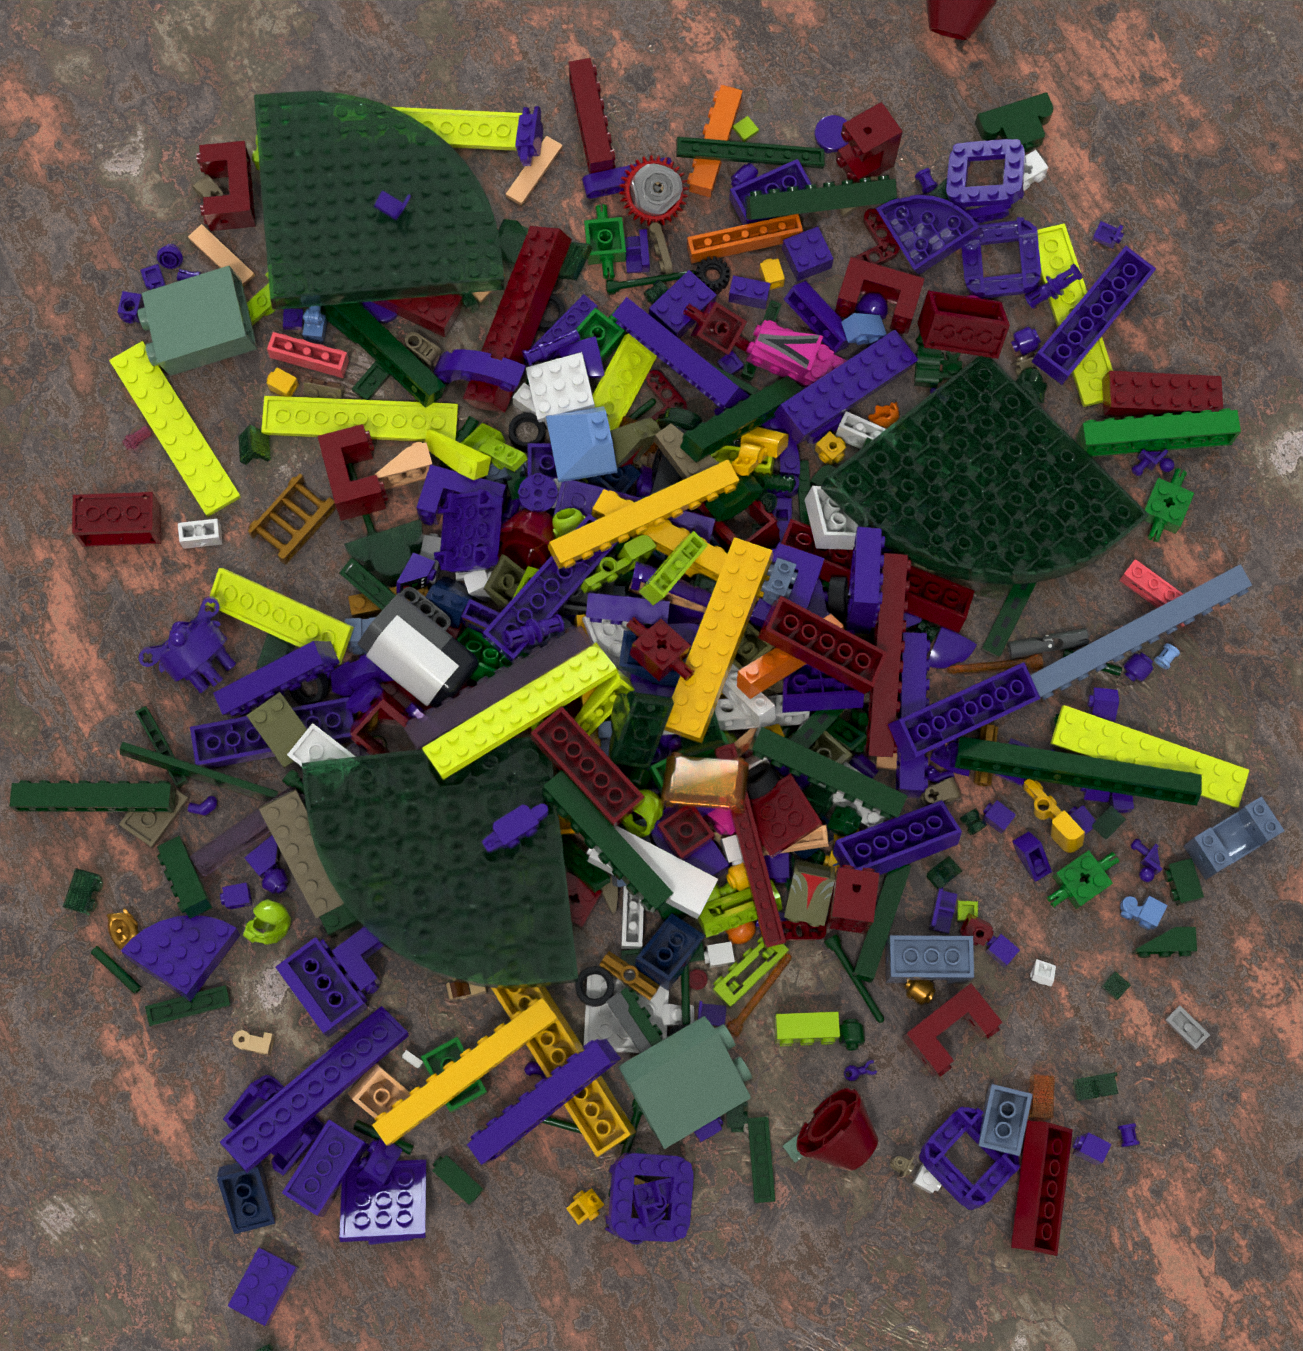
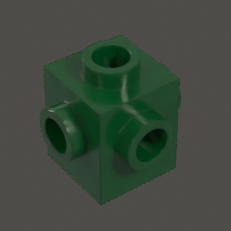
M836 806L827 828L839 837H846L856 833L862 817L851 806Z

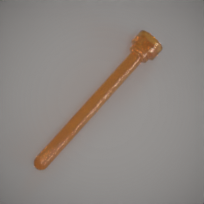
M1038 653L1026 659L949 666L947 672L954 674L1005 669L1023 662L1026 666L1034 668V670L1043 669V657L1041 653Z
M790 954L784 955L739 1016L727 1023L726 1028L732 1035L738 1037L741 1034L744 1021L791 961L792 956Z

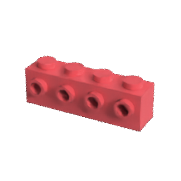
M273 332L267 347L268 354L272 359L344 378L349 363L347 352L311 343L304 339L293 338L282 333Z

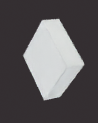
M406 1050L402 1055L404 1060L417 1069L421 1070L424 1066V1062Z

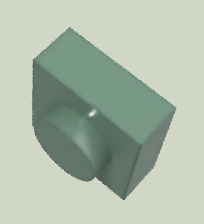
M799 1134L782 1146L794 1163L804 1157L796 1148Z

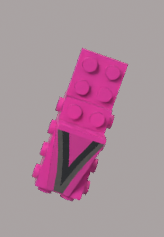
M764 320L761 325L757 324L753 333L755 336L754 341L749 343L746 350L748 352L746 361L783 378L789 376L804 388L847 361L834 355L835 351L830 350L828 346L821 344L823 336L794 332L788 328L784 329L770 320Z

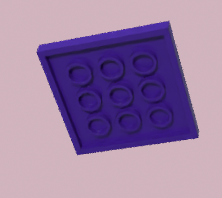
M426 1159L396 1161L382 1186L364 1174L360 1178L356 1176L359 1168H357L358 1163H354L341 1185L340 1242L426 1238Z

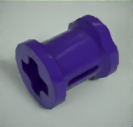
M929 168L923 169L915 175V179L919 180L924 194L932 192L938 186L937 182H934L930 175L931 171Z
M1136 1123L1118 1126L1123 1141L1121 1147L1140 1144L1135 1132Z

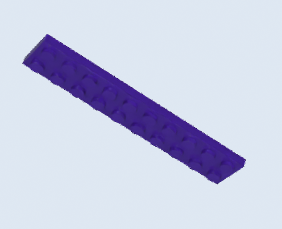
M382 1006L379 1007L224 1137L220 1144L242 1169L248 1173L409 1036L408 1032Z

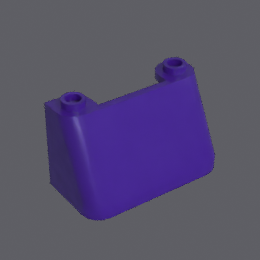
M270 1075L262 1076L248 1086L223 1120L230 1129L234 1130L282 1090L284 1086ZM316 1116L271 1152L274 1155L271 1160L272 1167L282 1176L287 1174L311 1148L325 1126Z

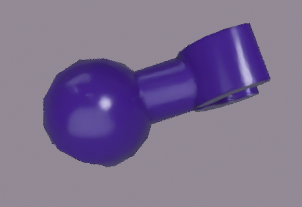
M870 1060L860 1067L854 1065L847 1066L844 1070L845 1078L848 1081H856L860 1075L867 1074L871 1076L876 1074V1070H866L868 1065L873 1064L874 1061Z

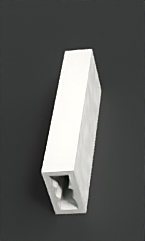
M616 826L615 829L674 893L665 903L698 919L718 879ZM589 848L587 854L590 855L588 862L613 875V869L608 864L605 865L598 858L599 854L594 848Z

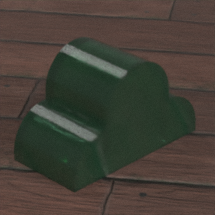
M418 519L345 543L344 545L350 559L354 558L369 572L375 571L377 578L383 584L396 587L397 581L412 554H420L424 531L421 521Z
M629 691L627 694L619 693L616 696L611 713L612 734L609 744V758L614 764L650 768L674 705L671 697Z

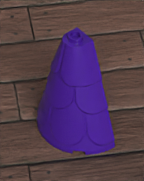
M636 561L631 589L639 591L640 581L646 583L657 569ZM679 579L669 591L671 594L704 607L708 606L712 593L699 586L694 587L682 579ZM630 592L631 597H643L642 595ZM670 603L667 624L693 623L700 626L705 613Z

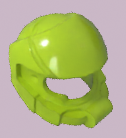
M639 790L645 799L644 803L634 811L646 820L647 826L637 825L633 821L632 814L621 822L627 831L639 838L649 835L653 831L656 821L663 814L664 803L651 790Z
M270 899L264 900L253 909L256 917L246 924L243 936L252 943L259 942L265 945L277 943L287 934L291 924V917L282 904ZM258 928V929H263V930H266V931H265L264 933H262V932L257 931L256 929Z

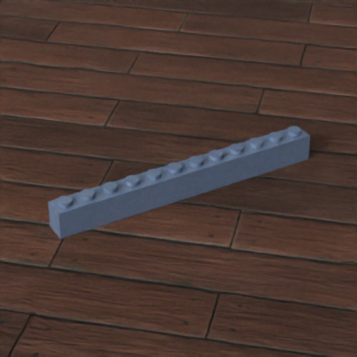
M1241 564L1030 675L1040 698L1042 697L1043 700H1046L1053 696V691L1058 688L1063 691L1072 686L1070 682L1076 679L1079 682L1089 677L1088 673L1094 669L1096 672L1103 670L1107 667L1106 663L1111 660L1116 663L1125 658L1123 654L1129 651L1132 654L1142 649L1141 645L1147 641L1149 644L1156 642L1160 639L1159 635L1164 632L1167 635L1178 630L1177 626L1181 623H1184L1185 626L1196 620L1195 616L1200 613L1202 616L1214 611L1212 607L1217 604L1220 607L1231 602L1230 598L1237 594L1238 598L1249 592L1248 588L1252 584Z

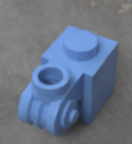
M309 305V309L307 308L303 314V319L305 320L303 338L311 343L324 344L327 328L326 317L321 314L320 306Z
M1129 896L1120 903L1122 911L1120 915L1127 920L1135 919V921L1139 922L1138 925L1144 929L1153 930L1158 926L1168 905L1148 896L1145 898L1142 906L1139 907L1137 906V900Z

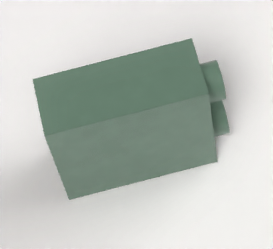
M230 266L142 293L145 307L138 309V317L142 328L145 331L150 330L153 341L146 344L148 359L152 366L160 365L170 376L258 349L242 280Z
M705 1016L618 1066L651 1130L664 1149L751 1098L744 1085L745 1082L752 1079L748 1067L740 1056L732 1060L728 1053L729 1049L736 1046L730 1032L724 1024L714 1028Z

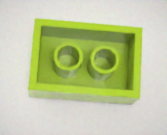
M839 1012L776 1014L774 1017L775 1043H780V1047L792 1046L796 1042H800V1046H811L814 1042H821V1045H833L840 1037Z

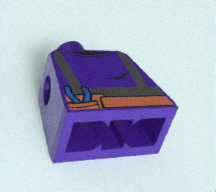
M470 599L461 618L466 628L469 627L483 634L485 629L500 613Z

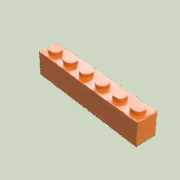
M721 85L720 90L715 91L713 98L715 105L714 108L710 107L708 114L710 121L709 124L705 123L703 129L704 139L729 141L741 104L743 90ZM694 159L692 164L694 171L689 173L687 179L689 192L711 198L722 161Z
M799 214L788 215L687 237V250L692 264L701 262L702 259L706 261L707 257H710L711 260L713 256L720 258L781 245L784 239L802 233L803 229Z
M832 614L824 617L825 620L844 629V625ZM774 648L738 671L737 687L751 699L806 663L778 648Z

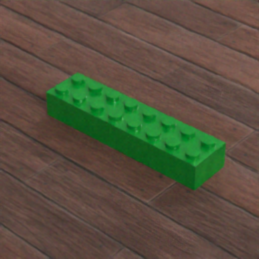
M1225 408L1217 412L1204 410L1200 413L1183 412L1181 415L1166 413L1158 417L1146 415L1142 418L1129 416L1122 420H1115V418H1108L1098 422L1096 420H1087L1080 427L1076 435L1079 458L1141 453L1143 449L1146 452L1164 451L1165 449L1179 450L1227 446L1233 444L1241 433L1238 410Z

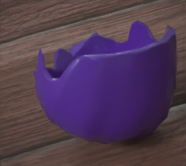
M868 293L860 299L856 307V313L880 315L883 320L888 315V304L881 294Z

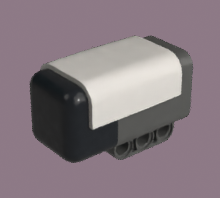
M406 587L391 600L368 626L357 644L367 652V658L426 706L430 704L436 709L447 707L479 667V660L476 655L446 632L451 623L448 615L412 587Z

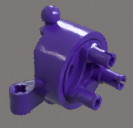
M207 596L202 600L198 615L190 622L177 621L172 625L169 639L162 645L144 647L138 657L140 664L145 667H151L160 660L159 671L161 673L166 671L175 682L182 678H185L187 681L189 680L199 693H202L210 686L200 674H203L213 687L217 685V681L221 682L223 678L212 667V660L216 658L226 671H229L237 663L225 651L226 649L223 644L227 641V637L218 628L221 623L210 620L219 611L218 600L215 597ZM209 602L211 604L214 602L215 609H205L207 607L206 603ZM144 653H147V654L151 653V654H152V657H151L152 660L149 661V660L147 659V660L145 661V660H144V656H145Z

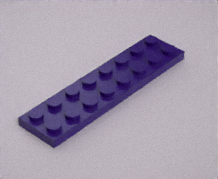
M578 480L561 482L554 515L563 509L575 508L583 516L587 517L588 514H592V508L603 489L607 491L611 489ZM611 490L616 492L620 498L624 500H631L634 503L643 499L637 496ZM685 510L679 517L667 519L678 528H685L690 533L694 531L699 537L704 538L710 544L716 518Z

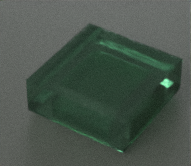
M1115 971L1101 987L1117 1001L1131 985Z

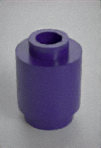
M750 163L743 165L731 176L732 187L734 188L756 178L758 175L757 169Z
M856 754L849 762L852 767L872 779L879 772L876 768L877 765L863 754L860 756Z

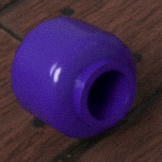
M1025 327L1013 334L1014 341L1011 342L1015 352L1019 351L1022 355H1027L1039 348L1038 343H1041V340L1035 328Z
M1142 652L1140 654L1133 653L1123 665L1127 671L1124 675L1133 682L1135 680L1143 682L1153 671V661Z

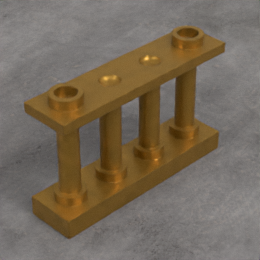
M302 474L293 477L289 481L288 487L258 520H254L250 524L248 530L250 537L253 539L259 534L278 549L279 560L285 565L288 564L337 509L333 499L329 497L326 501H322L303 486L305 480ZM298 491L315 504L318 510L314 515H309L291 501L290 498ZM284 505L305 521V525L301 529L296 530L277 514ZM271 519L291 535L292 539L288 544H283L264 529Z

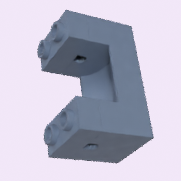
M1261 796L1234 815L1195 836L1183 847L1204 879L1207 880L1271 841L1285 830Z
M890 935L886 941V983H907L909 980H947V984H967L974 978L973 936Z

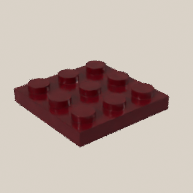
M792 774L778 781L776 786L766 795L749 800L759 839L771 858L824 825Z

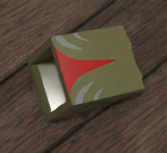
M648 418L610 431L617 468L637 462L654 443L655 434L661 431L656 421Z
M795 859L784 918H788L789 921L796 923L799 921L808 922L810 926L814 927L825 926L835 882V867Z

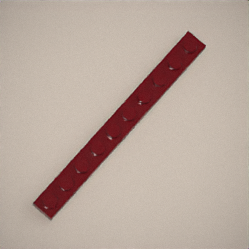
M735 743L715 747L714 752L764 946L768 948L784 944L786 940Z

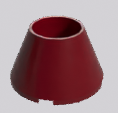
M926 0L929 30L949 38L969 40L996 5L997 0Z
M526 508L512 516L501 525L498 560L504 554L525 571L528 566L540 569L552 556L548 545L550 541L556 539L552 525L553 517L545 511L534 512Z
M844 1088L830 1095L813 1111L815 1116L809 1124L804 1123L796 1142V1148L801 1155L847 1171H853L862 1166L872 1156L878 1145V1136L859 1092L855 1089Z

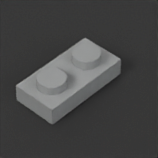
M1180 1005L1164 1020L1194 1050L1210 1036Z

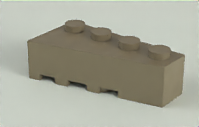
M669 424L654 436L653 441L683 480L719 464L710 455L696 463L680 448L684 434L672 424Z

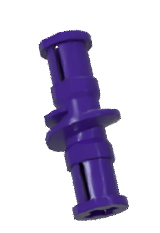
M1072 264L1068 270L1058 274L1054 279L1047 276V283L1039 286L1032 293L1025 294V299L1032 309L1037 308L1039 303L1049 299L1051 296L1056 300L1059 295H1064L1063 289L1068 287L1069 284L1077 279L1081 280L1083 278L1078 267Z
M559 614L554 615L551 619L538 622L532 618L528 619L525 622V626L512 631H503V643L508 649L518 643L529 642L530 645H534L536 641L542 643L544 636L556 631L559 633L563 632L564 622Z

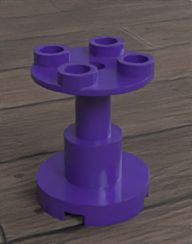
M535 473L524 479L518 490L521 502L520 509L526 508L534 512L545 511L554 517L555 508L551 507L556 503L558 496L555 482L550 477L541 473Z

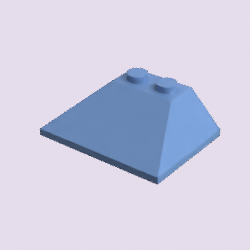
M604 406L546 416L558 482L617 473L613 442Z

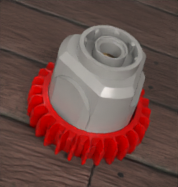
M650 155L649 161L644 156L642 157L643 163H640L638 159L635 160L636 167L630 164L631 172L625 170L624 173L627 177H621V180L625 183L619 184L620 188H624V191L618 193L619 195H624V198L620 200V202H626L623 209L629 208L630 211L627 215L629 216L633 213L634 221L639 217L640 224L646 220L647 226H650L651 221L653 223L660 221L662 225H665V219L668 222L672 221L671 215L677 218L676 210L682 212L683 209L680 205H686V202L682 199L688 198L687 194H683L684 191L689 189L688 187H683L687 180H681L684 173L678 174L677 172L680 167L678 166L674 169V161L667 164L668 158H665L662 162L659 155L656 160H654L653 155Z

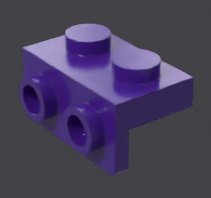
M380 1137L377 1141L373 1140L367 1148L369 1153L358 1163L357 1168L359 1170L356 1176L360 1178L364 1174L382 1186L399 1158L402 1149L395 1144L386 1146Z

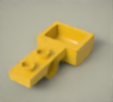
M757 427L742 436L739 456L731 463L735 473L741 476H748L767 456L777 458L788 447V434Z
M1027 779L1024 782L1023 789L1035 801L1034 815L1041 820L1052 819L1050 836L1062 850L1068 853L1077 851L1083 846L1085 832L1065 810L1062 812L1056 806L1057 802L1051 795L1047 796L1043 792L1044 789L1038 781L1034 782L1031 779ZM1045 805L1048 809L1042 811L1038 809V806Z

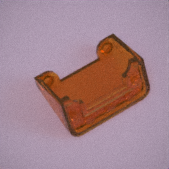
M672 752L671 756H667L661 804L663 807L671 808L677 803L678 807L718 808L724 811H728V807H730L729 810H734V813L745 814L749 763L745 762L744 758L734 757L733 760L686 757L683 756V753Z

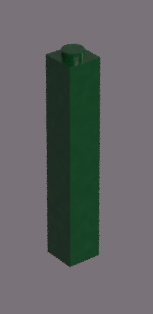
M904 865L886 873L875 907L874 923L865 935L852 977L872 983L911 866Z

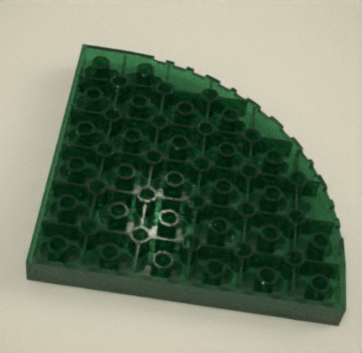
M295 91L254 95L272 310L505 290L501 244L490 202L479 180L467 163L433 130L413 117L383 103L343 93ZM381 191L388 193L401 202L405 200L408 194L411 195L397 220L374 207Z
M978 356L830 473L821 486V489L860 527L882 529L881 536H885L884 546L893 552L908 555V560L925 567L927 570L962 580L986 584L1013 585L1036 583L1076 572L1099 560L1118 546L1149 516L992 358Z
M531 737L509 739L444 780L422 749L302 763L309 828L318 857L331 885L345 907L362 927L382 945L404 960L430 973L456 982L480 987L516 989L578 982L559 815L556 811L557 807L552 802L548 803L542 796L543 786L554 777L553 766L550 759L531 740ZM541 803L548 806V816L539 822L536 834L529 838L527 836L520 839V843L512 849L509 847L504 849L502 847L490 853L486 851L482 841L493 832L495 821L521 805H526L530 809Z

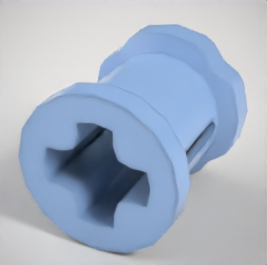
M1166 643L1160 655L1154 658L1155 663L1166 670L1171 667L1170 663L1180 654L1179 650L1169 643Z

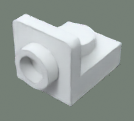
M1036 959L1030 977L1039 984L1052 986L1056 966Z
M663 1004V1025L671 1027L683 1025L682 1006ZM690 1005V1024H691V1023L695 1022V1021H694V1006H693V1005Z

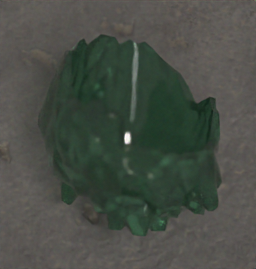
M1032 367L1024 369L1015 381L1016 395L1020 394L1021 398H1024L1023 401H1027L1028 404H1033L1034 402L1044 403L1047 383H1043V378L1037 369Z

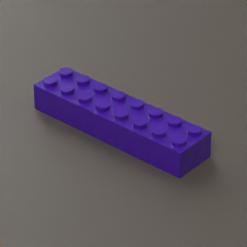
M1125 246L1037 352L1032 363L1063 385L1149 280L1156 268Z
M628 297L623 300L612 314L618 319L615 322L653 352L721 409L732 408L739 401H744L750 397V395Z
M893 330L782 403L774 412V415L795 443L799 444L910 370L918 361V358L898 332Z
M588 514L576 529L594 522L596 519L591 514ZM619 542L612 544V547L606 551L601 552L599 550L587 560L582 558L575 561L576 564L567 569L565 567L559 569L551 556L485 629L482 637L513 663L528 647L529 642L518 643L508 649L503 643L502 632L505 630L512 631L525 626L526 620L531 618L536 622L553 618L577 592L584 580L593 574L600 561L608 557Z
M902 633V640L905 641V650L900 655V661H903V672L899 673V681H902V690L897 696V701H900L898 719L929 705V698H926L930 685L929 678H926L927 671L930 669V659H926L930 651V640H927V633ZM897 746L895 790L908 795L907 798H920L928 787V777L924 776L925 770L928 769V757H925V753L904 762Z
M1023 662L889 723L888 727L905 762L1041 698Z
M350 697L292 708L306 729L313 723L339 744L354 742L351 739L350 733L351 724L355 721L354 713H351L346 708V703ZM247 716L190 727L195 765L212 769L275 757Z
M596 1039L595 1041L591 1040L583 1046V1052L575 1053L567 1059V1065L565 1064L554 1069L550 1073L552 1077L539 1081L534 1086L535 1090L526 1092L518 1098L519 1103L511 1104L502 1111L504 1115L490 1120L486 1124L488 1128L475 1132L470 1137L472 1140L467 1146L479 1163L483 1165L494 1161L620 1061L621 1058L608 1040Z

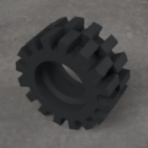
M715 256L711 260L710 257H707L706 261L702 259L701 264L698 263L695 276L714 293L716 291L720 293L722 288L725 290L729 283L730 269L727 267L726 262H722L723 259L719 258V260H716ZM708 270H717L720 277L716 281H710L706 278L705 274Z

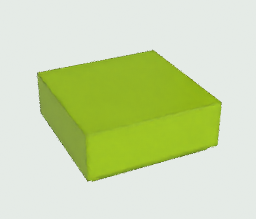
M748 116L733 125V130L743 142L759 133V129Z
M957 901V922H964L968 913L978 917V901Z

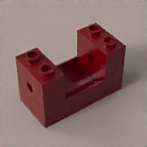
M882 102L843 123L841 136L849 144L838 150L836 162L840 168L845 170L847 179H853V183L860 182L859 178L876 177L895 165L903 131Z
M245 141L199 145V152L196 153L197 162L200 164L201 173L204 172L205 175H209L212 179L229 178L230 195L203 197V205H200L201 215L204 216L205 225L208 224L210 231L256 227L251 158Z
M850 257L838 296L835 313L843 318H848L855 313L860 295L878 293L884 297L887 303L896 305L890 329L896 330L898 334H908L925 278Z
M361 424L317 436L340 520L343 521L385 510V502L388 501L383 481L379 482L377 475L350 481L346 467L348 463L354 464L373 459L371 451L375 450L369 430L365 431L364 425Z
M842 865V868H837L826 917V929L860 934L867 933L874 923L880 873H876L871 868L855 870L854 866Z
M972 983L902 1037L932 1077L937 1074L939 1077L944 1075L952 1068L950 1064L954 1061L936 1037L962 1016L980 1039L985 1036L989 1039L1001 1030L998 1026L1003 1022Z

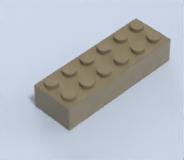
M296 789L259 807L261 815L315 918L353 899Z

